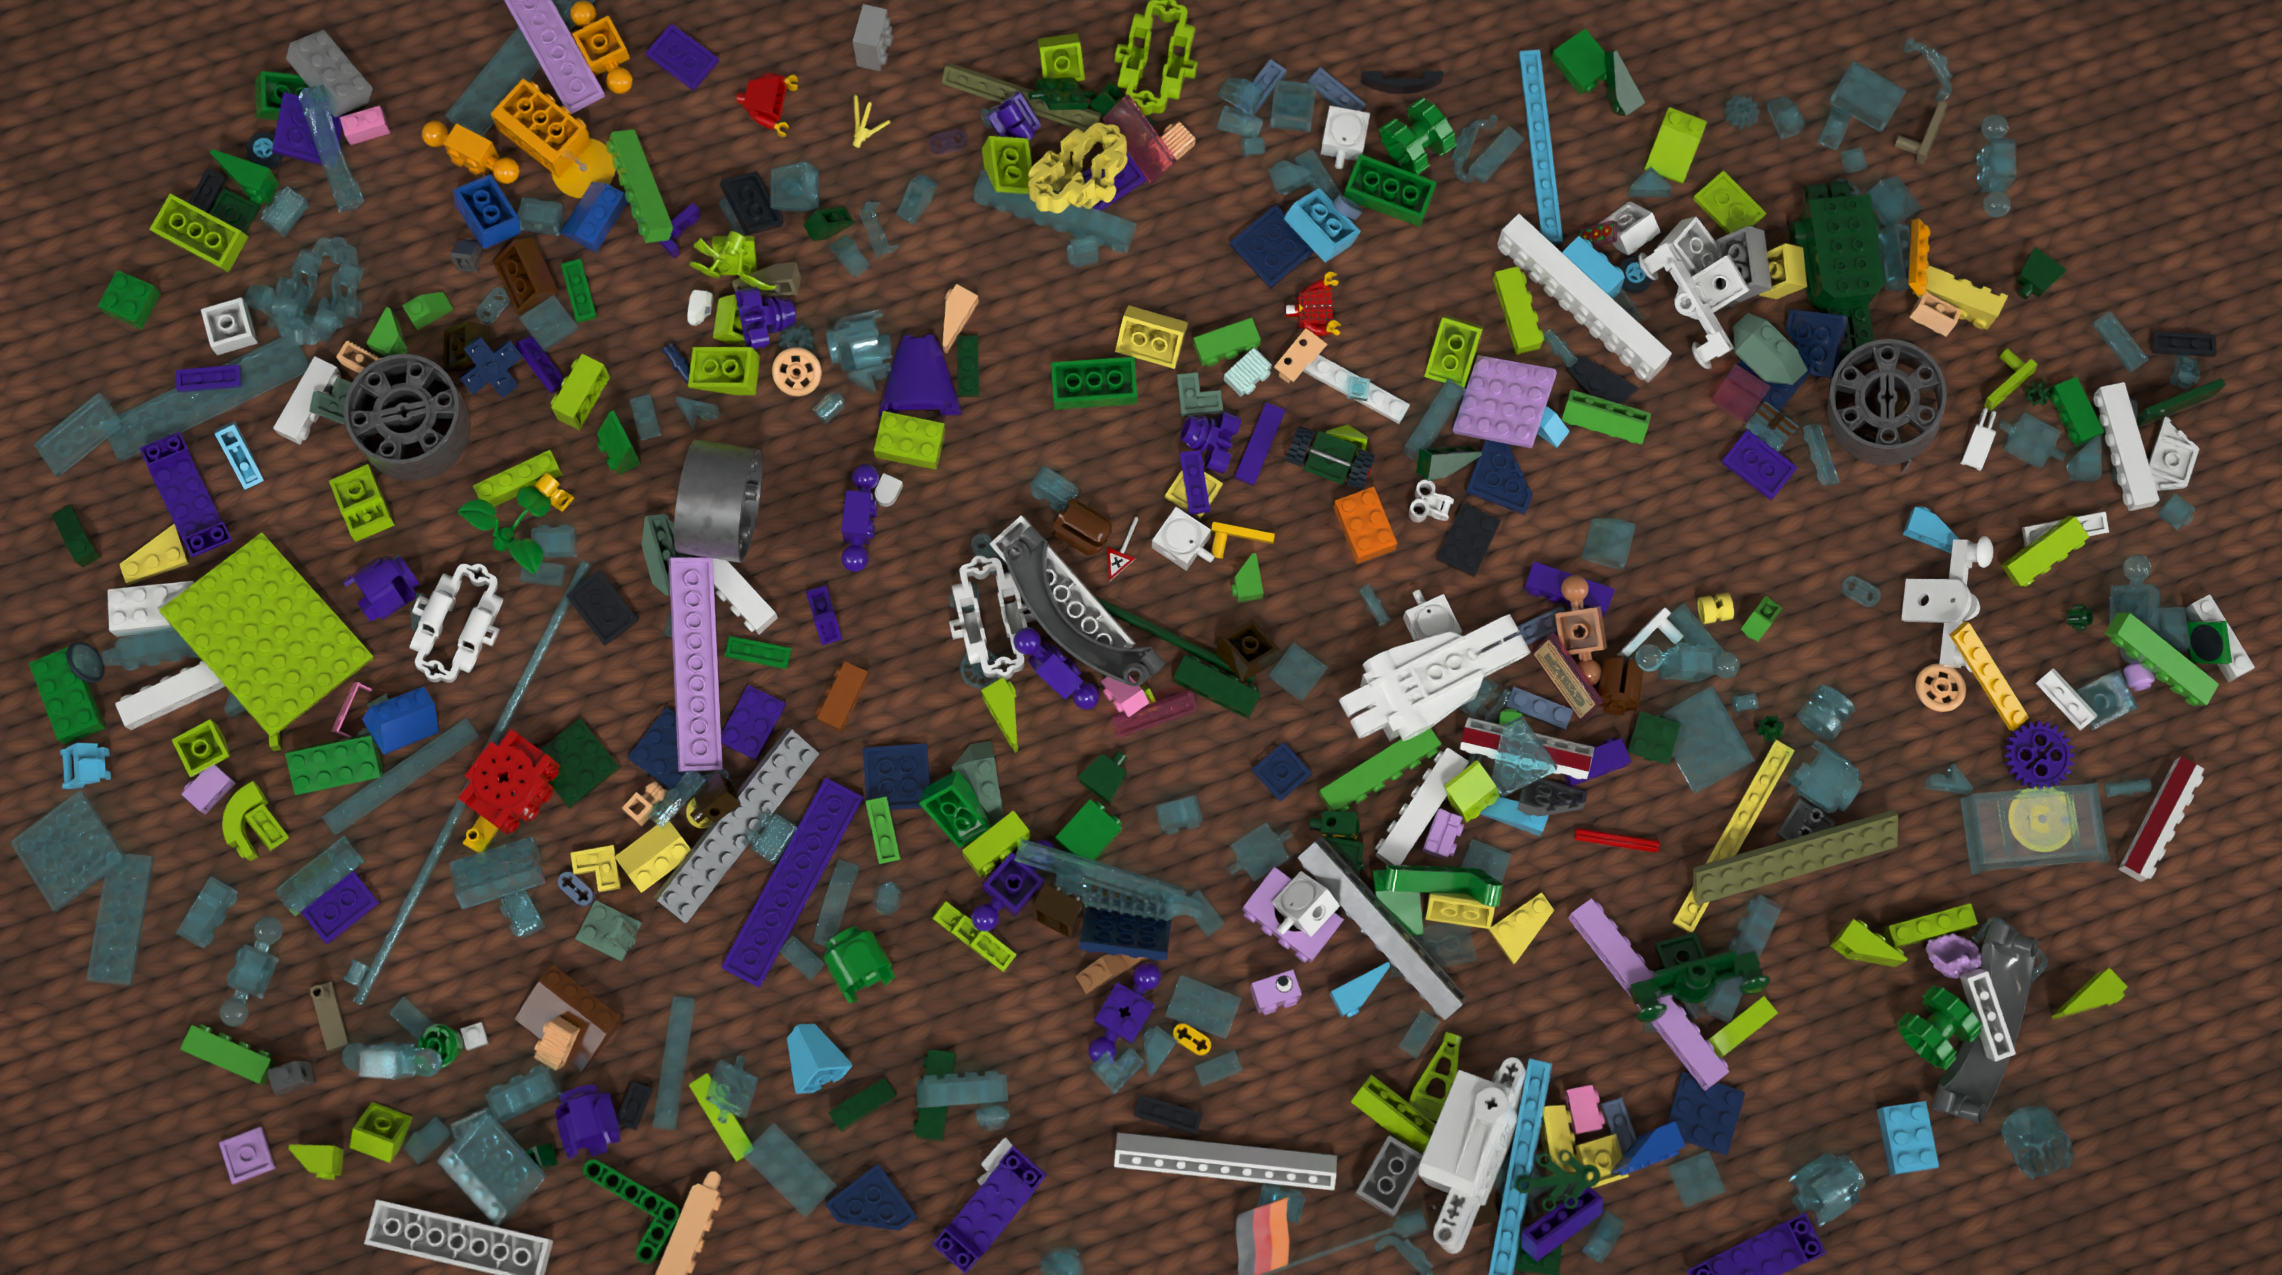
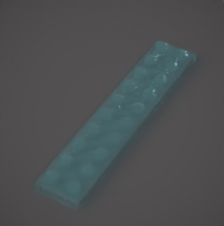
M552 0L567 29L570 31L575 25L570 17L571 7L576 2L582 0ZM583 0V1H588V2H590V3L592 4L595 0ZM519 27L446 113L445 117L454 125L457 123L483 136L494 123L490 113L523 78L528 82L541 65Z
M291 332L222 365L241 366L242 387L178 392L174 388L101 423L117 459L121 462L140 453L139 448L179 431L181 433L304 374L309 367V363L295 334Z

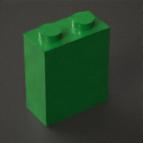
M1586 28L1553 51L1551 60L1580 95L1586 91L1587 93L1592 92L1602 80L1603 82L1607 81L1605 52Z
M1089 800L1055 837L1056 842L1087 869L1122 832V827L1120 826L1122 822L1114 815L1110 817L1104 812L1105 807L1098 801L1093 802L1092 800Z

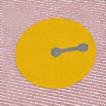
M590 138L591 144L560 178L551 173L556 186L562 192L571 197L582 198L591 182L610 185L615 174L611 153H608L606 145L602 142Z

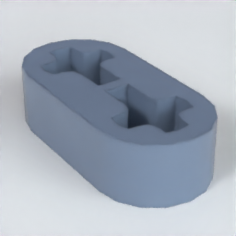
M1339 195L1332 202L1339 212L1354 220L1363 213L1362 209L1354 201L1342 195Z
M565 872L559 876L558 886L579 906L587 907L593 903L594 893L577 876L571 872ZM565 878H573L571 882L576 887L574 889H572L568 885L566 887H563L565 885V882L563 880ZM578 890H580L584 894L586 892H589L587 894V897L589 899L587 901L582 900L580 902L579 900L581 899V897L576 892Z

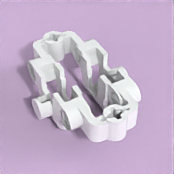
M976 556L971 560V563L965 564L960 568L962 583L952 585L959 619L949 621L953 640L964 637L970 665L981 662L982 671L986 677H998L999 679L1004 677L1005 680H1008L1013 676V673L1021 671L1025 666L1023 654L1019 653L1014 647V636L1017 631L1027 627V622L1036 621V618L1032 613L1024 615L1023 611H1028L1029 608L1026 603H1021L1020 593L1010 572H1003L1001 561L997 558L987 559L984 556ZM978 564L982 565V571H979V569L977 568ZM996 571L997 575L995 577L999 590L998 599L1007 637H1010L1013 653L1016 654L1017 659L1011 660L1007 657H1000L995 661V664L988 665L987 661L989 658L985 645L987 643L985 631L981 621L977 598H974L971 582H968L967 577L974 576L977 579H984L990 572ZM1015 595V602L1004 604V597ZM974 605L973 612L962 613L961 607ZM961 626V630L954 631V627ZM1001 665L1006 666L1007 672H1003Z
M461 564L457 567L453 577L443 573L430 599L419 596L414 605L412 613L421 616L411 641L410 649L418 651L415 665L419 671L425 673L427 679L431 682L442 680L451 683L455 681L460 670L470 673L482 649V644L485 643L493 646L498 637L500 629L492 625L504 598L495 595L498 588L497 578L489 574L486 567L481 564L473 566ZM481 571L483 577L475 579L474 573L478 574ZM465 575L470 578L473 585L480 587L486 584L489 587L484 592L478 606L472 609L459 637L458 650L453 659L451 671L444 670L442 663L439 661L425 662L424 660L430 654L436 639L439 640L443 631L444 618L448 611H452L456 603L455 598L462 583L461 579ZM421 604L426 605L425 610L419 609ZM426 625L434 628V633L425 630ZM486 632L493 634L491 639L485 637ZM469 642L473 644L474 650L465 647V643ZM435 667H438L440 673H435L434 676H431L430 669L434 670Z

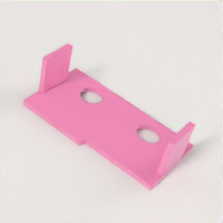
M360 682L352 684L331 732L346 738L351 737L339 731L358 687L366 691H372L371 688L360 684Z

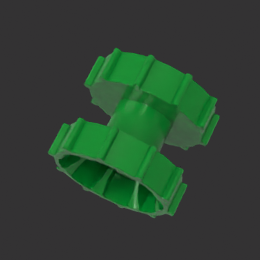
M1424 97L1406 109L1409 122L1412 124L1409 128H1407L1406 124L1404 125L1394 118L1379 129L1381 142L1384 144L1389 156L1402 170L1416 175L1430 166L1427 160V153L1424 151L1425 148L1428 147L1429 150L1434 151L1441 157L1457 146L1454 136L1455 132L1446 120L1447 118L1435 107L1434 103H1430Z
M1933 985L1922 996L1924 998L1922 1004L1925 1005L1931 1014L1929 1018L1925 1021L1917 1014L1914 1015L1907 1012L1897 1022V1031L1906 1041V1044L1917 1052L1921 1058H1924L1936 1068L1939 1067L1946 1070L1957 1059L1955 1057L1957 1052L1947 1040L1952 1035H1955L1961 1041L1965 1040L1972 1043L1982 1032L1980 1029L1982 1024L1973 1014L1974 1012L1960 1001L1958 997L1943 987L1940 988Z

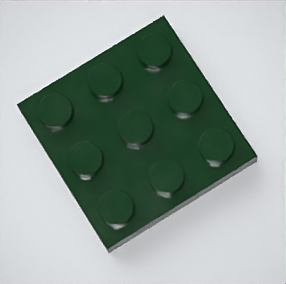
M580 718L540 749L561 766L557 777L548 783L569 808L573 807L620 769L619 765Z

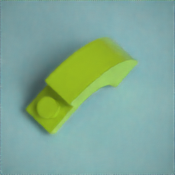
M253 781L233 795L226 806L222 822L223 834L227 844L233 848L236 847L239 855L249 861L258 858V855L247 837V821L244 816L261 804H268L259 785Z

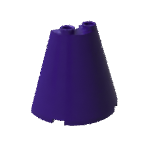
M911 335L903 336L902 341L899 342L878 410V417H882L883 411L899 414V410L940 409L941 415H962L941 345L935 340V336L925 335L923 338H915Z

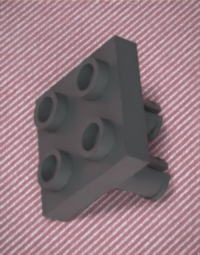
M1798 799L1776 833V836L1787 841L1832 828L1836 822L1824 815L1820 809L1813 808L1806 802Z

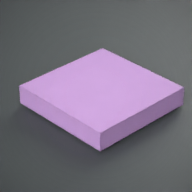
M263 1127L255 1128L219 1142L232 1184H237L276 1169Z

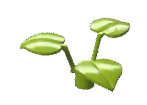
M730 231L724 247L719 253L711 249L702 238L694 243L693 247L717 259L712 267L709 268L700 263H689V266L703 274L720 279L721 275L714 272L720 261L727 260L723 257L725 253L732 256L739 253L737 274L741 280L760 290H773L777 286L767 285L742 272L744 249H741L746 238L741 234Z

